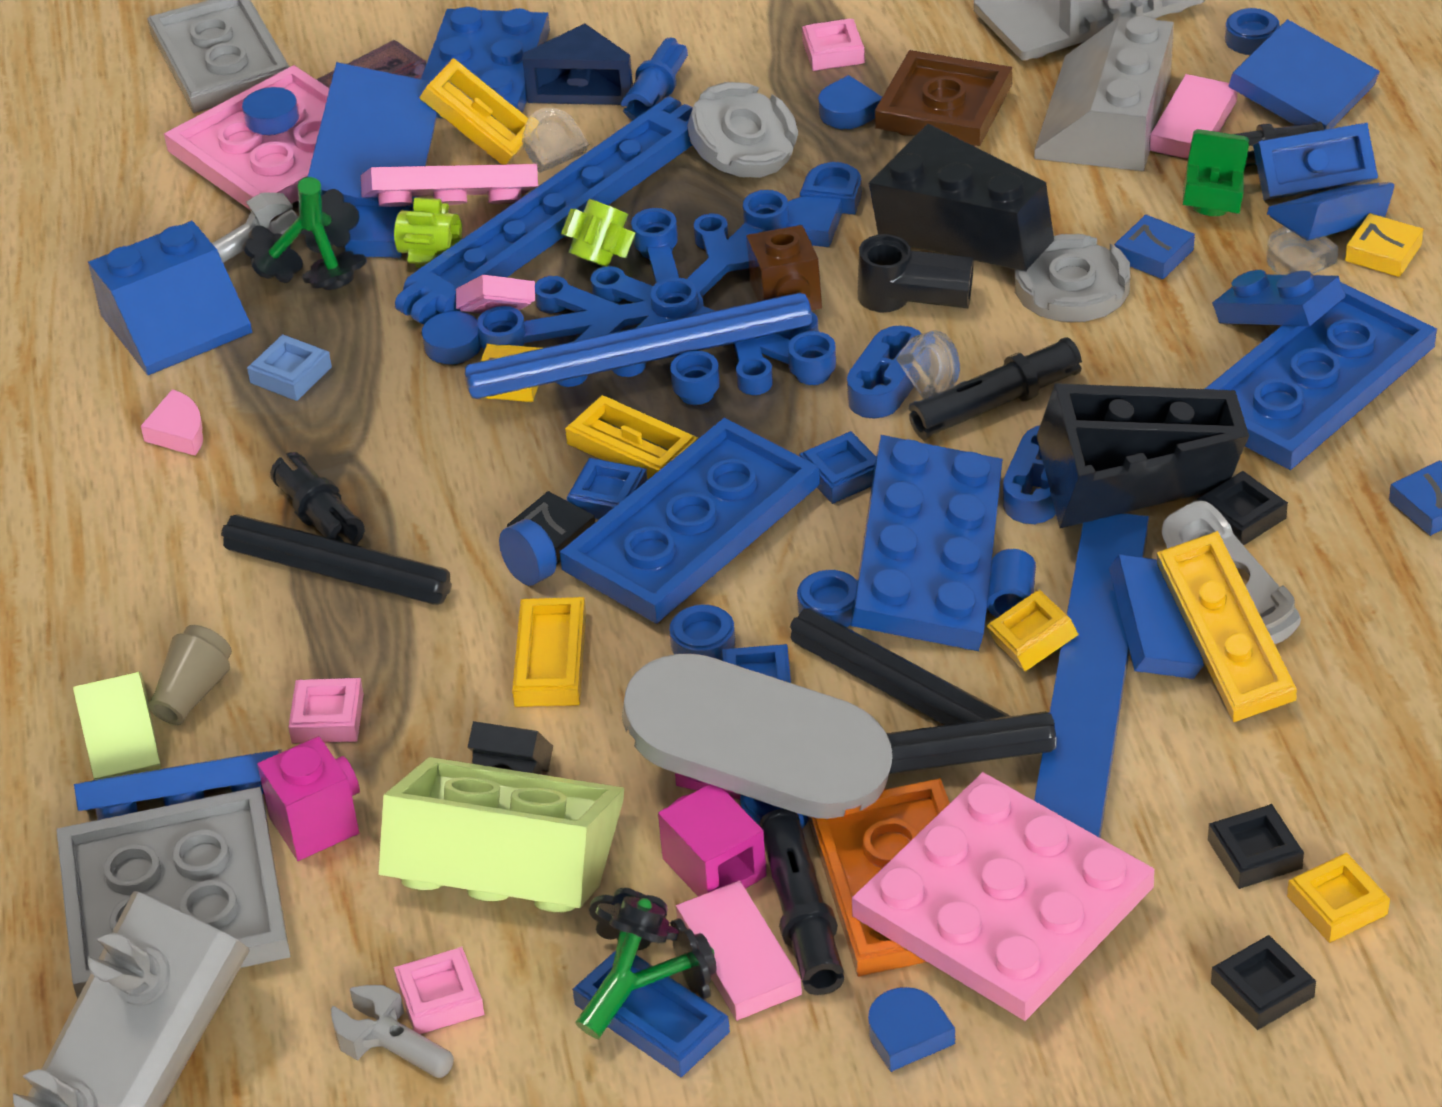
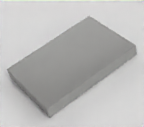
M207 0L147 18L150 33L193 113L213 108L289 68L287 61L251 0Z

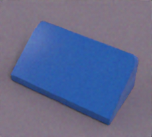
M1392 182L1343 186L1269 206L1267 214L1270 218L1295 234L1310 241L1360 227L1369 213L1385 217L1393 194L1394 184Z

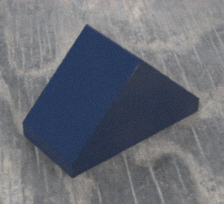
M585 23L524 52L522 58L528 103L621 105L624 96L633 86L630 54Z

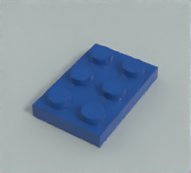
M474 7L447 9L421 80L432 81L454 58L523 113L527 102L522 58L524 52L547 41L550 32L548 12H529L525 9H512L509 11L478 10Z

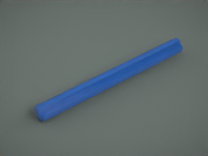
M790 294L468 364L465 367V381L470 396L474 399H481L673 357L688 351H700L805 328L812 323L811 306L805 294Z

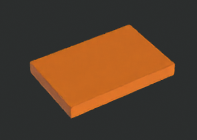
M941 778L884 789L883 793L873 804L861 811V805L854 809H847L842 817L824 819L808 816L809 825L857 976L927 962L854 918L852 914V897L950 804Z

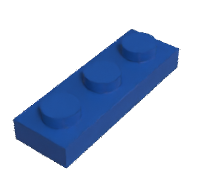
M282 749L74 784L77 809L78 811L96 809L97 820L138 812L137 801L163 797L164 805L169 806L205 798L204 790L231 786L232 792L261 787L262 794H264L257 763L282 753Z

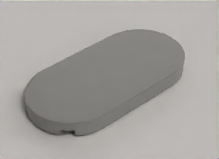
M674 654L653 660L635 673L625 691L622 710V722L625 731L629 730L630 735L635 739L634 747L645 759L666 770L801 815L824 819L842 817L847 809H854L860 805V811L873 804L886 787L892 764V748L889 738L881 725L870 714L844 700L699 654Z

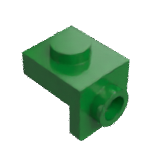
M1196 129L1193 132L1184 178L1183 205L1192 206L1194 211L1207 216H1223L1226 212L1240 214L1244 193V169L1249 149V139L1246 136Z

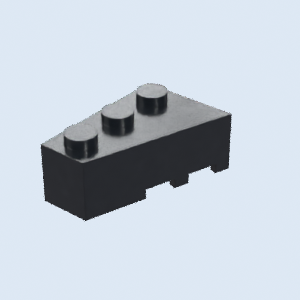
M927 124L869 182L878 234L898 236L905 240L910 247L947 255L973 257L975 261L1026 272L1054 241L1047 184L1045 181L930 124Z
M1060 383L1054 384L1037 433V440L1059 528L1207 493L1232 478L1249 438L1235 390Z

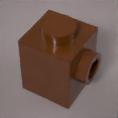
M803 225L746 235L750 282L758 301L803 293L810 303L811 311L822 309L819 260Z

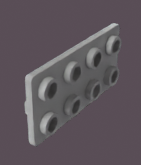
M974 0V12L1021 60L1041 58L1047 53L1078 43H1084L1119 16L1158 18L1170 13L1181 12L1185 8L1203 3L1206 0Z

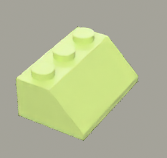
M428 757L383 795L378 875L401 878V883L404 886L417 890H433L442 887V885L467 889L470 897L483 901H500L508 897L534 900V905L537 908L549 912H568L575 908H581L600 886L623 804L624 787Z

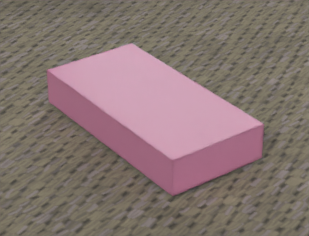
M1186 74L1150 134V151L1188 159L1193 132L1196 129L1220 132L1237 102L1238 92L1228 87L1229 83Z
M740 881L676 905L677 918H680L686 928H690L693 931L694 935L702 933L709 942L710 947L714 949L717 972L711 975V979L736 1021L802 995L800 976Z

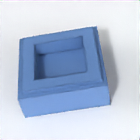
M282 334L247 367L251 384L297 401L332 368L329 351Z

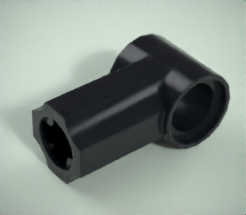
M890 234L871 236L864 240L859 247L858 300L864 307L876 312L899 310L907 302L969 308L974 275L973 257L911 251L909 244L898 236Z

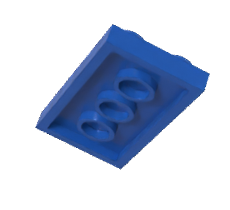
M1341 282L1345 298L1311 326L1282 325L1205 389L1235 390L1249 433L1245 447L1292 470L1435 347L1437 328Z
M723 418L560 551L562 571L657 624L820 485L819 466Z
M881 435L876 453L851 626L979 651L985 628L1003 459L981 455L976 452H966L920 443L910 439Z

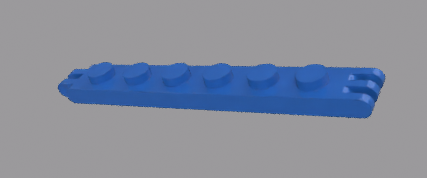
M671 96L664 98L410 275L404 283L403 291L398 294L395 300L396 310L407 316L411 315L412 319L423 325L437 314L448 311H460V309H456V289L481 275L507 278L565 236L561 232L570 208L584 212L588 199L609 205L690 148L692 144L687 125L693 107L687 104L682 105L679 100Z

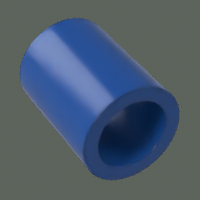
M1005 549L998 552L992 558L987 608L994 617H999L1034 593L1036 562L1029 553L1019 549Z

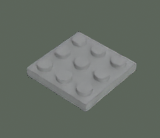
M261 787L56 829L72 982L77 999L91 974L88 967V957L99 959L104 949L97 939L113 932L133 891L147 895L238 939L250 949L241 968L291 957Z

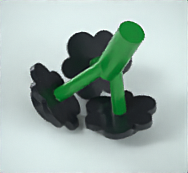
M305 177L298 183L300 216L297 217L283 235L279 233L273 235L269 229L263 226H255L249 232V239L243 244V250L251 258V265L259 276L266 279L276 277L280 282L288 283L294 274L298 273L303 267L300 255L293 249H290L291 243L299 234L306 235V245L313 252L321 253L322 259L314 262L310 267L311 270L302 275L304 283H310L312 288L338 289L349 284L355 277L354 271L367 263L364 254L354 255L352 251H346L335 257L332 250V245L344 247L349 243L351 238L349 230L357 226L360 218L359 211L351 203L344 202V196L340 191L330 189L323 195L321 193L320 181L314 177Z
M620 888L615 891L614 896L600 895L591 901L589 913L597 921V934L605 939L617 938L618 943L611 971L575 1022L589 1036L600 1039L633 990L679 972H683L685 981L694 994L698 993L702 999L711 996L709 983H711V975L717 972L714 949L710 947L709 942L702 933L694 935L693 931L690 928L687 929L680 918L672 920L671 926H669L670 922L666 919L668 907L662 899L652 895H645L630 888ZM666 939L673 940L675 958L636 973L630 971L637 950L646 949L651 942L665 943Z

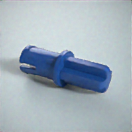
M666 38L661 46L658 47L651 60L644 61L638 66L635 73L636 81L621 102V106H627L623 112L629 119H636L659 103L664 97H668L673 93L677 85L675 76L688 56L686 45L678 44L676 38Z

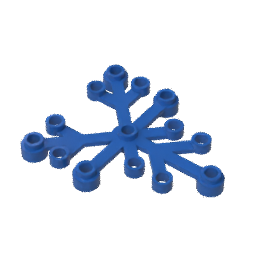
M760 190L749 194L743 201L744 224L730 238L728 236V223L725 217L719 214H705L698 217L694 221L695 243L699 248L706 251L708 259L687 279L679 278L672 254L673 247L678 242L675 215L662 208H650L640 211L631 221L632 232L636 233L633 244L643 257L649 259L656 282L654 286L628 277L621 269L612 266L602 267L593 272L591 275L592 294L568 285V282L559 276L541 278L535 283L537 308L545 313H558L566 308L575 311V313L524 321L523 314L516 308L509 306L490 308L484 311L477 320L480 345L484 350L487 343L523 346L524 343L581 334L575 340L578 341L619 332L624 326L640 324L636 327L638 328L715 311L704 306L702 297L727 272L749 268L746 235L786 228V224L789 221L788 200L782 193L774 190ZM622 299H625V300H628V301H630V302H633V303L624 304V305H618V304H616L617 302L621 301ZM811 313L812 323L808 327L733 343L738 359L736 366L737 386L741 392L748 395H760L771 389L773 385L772 365L762 354L789 364L790 371L803 384L819 385L830 378L831 373L836 368V344L831 336L818 331V318L816 314ZM688 351L677 355L670 366L672 388L680 399L690 405H701L709 402L720 385L717 359L704 351ZM646 362L613 369L612 371L622 377L636 376L644 371ZM588 375L556 383L564 387H573L582 384Z

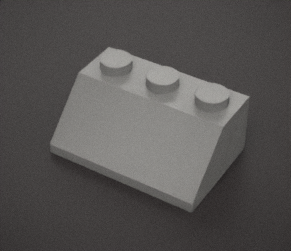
M1119 16L1068 53L1064 58L1034 150V159L1144 171L1150 152V134L1159 121L1171 79L1174 22L1155 20L1148 16H1136L1133 18Z

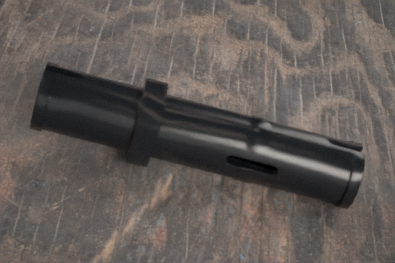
M1064 337L1058 342L1026 356L1022 353L1010 355L1004 360V365L963 381L923 400L910 403L909 411L911 413L909 414L911 425L916 434L921 439L926 440L938 432L975 418L1017 398L1025 402L1033 399L1039 394V389L1068 376L1079 374L1082 370V367L1079 365V363H1082L1080 352L1070 338Z
M786 809L770 811L762 817L760 827L764 832L765 851L783 912L779 924L784 943L794 951L805 991L809 994L825 995L840 988L844 982V971L834 939L838 924L833 909L823 902L816 878V871L809 854L798 814Z

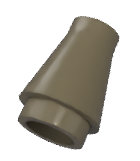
M199 625L187 626L183 633L174 635L155 693L148 703L150 711L167 723L181 725L189 712L230 670L228 659L232 649L229 643L218 633Z

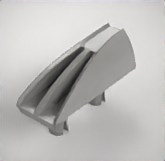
M133 891L113 932L97 939L104 949L99 959L88 957V967L91 974L42 1069L30 1071L23 1076L33 1087L28 1096L13 1094L14 1106L163 1107L250 949L238 939L147 895Z

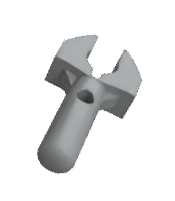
M273 192L260 193L246 201L251 211L246 223L212 243L216 247L223 263L244 251L243 244L249 239V232L255 226H263L269 229L273 235L277 233L283 235L298 216L291 209L293 205L284 194ZM281 215V216H279L275 221H272V222H271V220H272L275 216Z
M365 985L350 988L353 1007L367 1016L374 1017L376 1021L372 1019H351L348 1014L332 1006L331 1015L339 1048L343 1053L358 1061L370 1048L384 1047L436 1078H443L451 1070L454 1057L450 1051L397 1021L404 1014L401 995L385 985Z

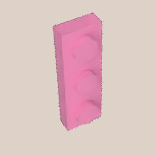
M537 164L371 167L360 175L362 198L378 197L379 206L383 207L411 205L412 196H433V199H441L442 203L459 205L467 203V195H488V203L510 204L521 199V194H525L538 187Z

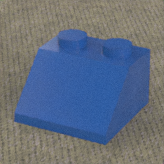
M193 220L182 225L171 226L162 231V233L132 245L118 247L109 254L88 262L101 317L147 376L252 333L251 323L216 247Z

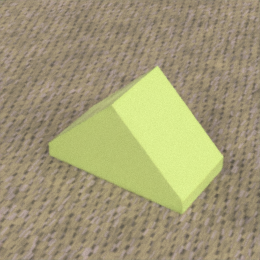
M141 672L73 687L94 780L162 769L151 713L148 707L145 683Z

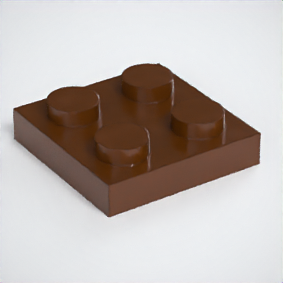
M909 50L875 109V129L893 131L904 136H915L927 124H930L960 140L980 147L1012 86V67Z

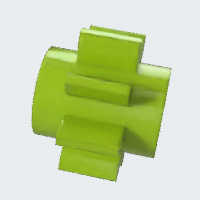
M414 198V211L402 210L396 218L394 228L396 249L399 253H408L407 262L415 264L417 268H422L462 240V224L459 215L448 213L449 204L442 203L441 199Z
M588 199L584 212L570 208L561 234L573 238L568 253L604 267L609 266L613 254L627 258L636 234L623 228L628 214Z

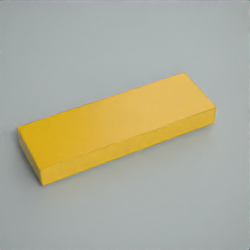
M1216 531L1157 552V565L1233 723L1296 701L1297 688L1219 532Z

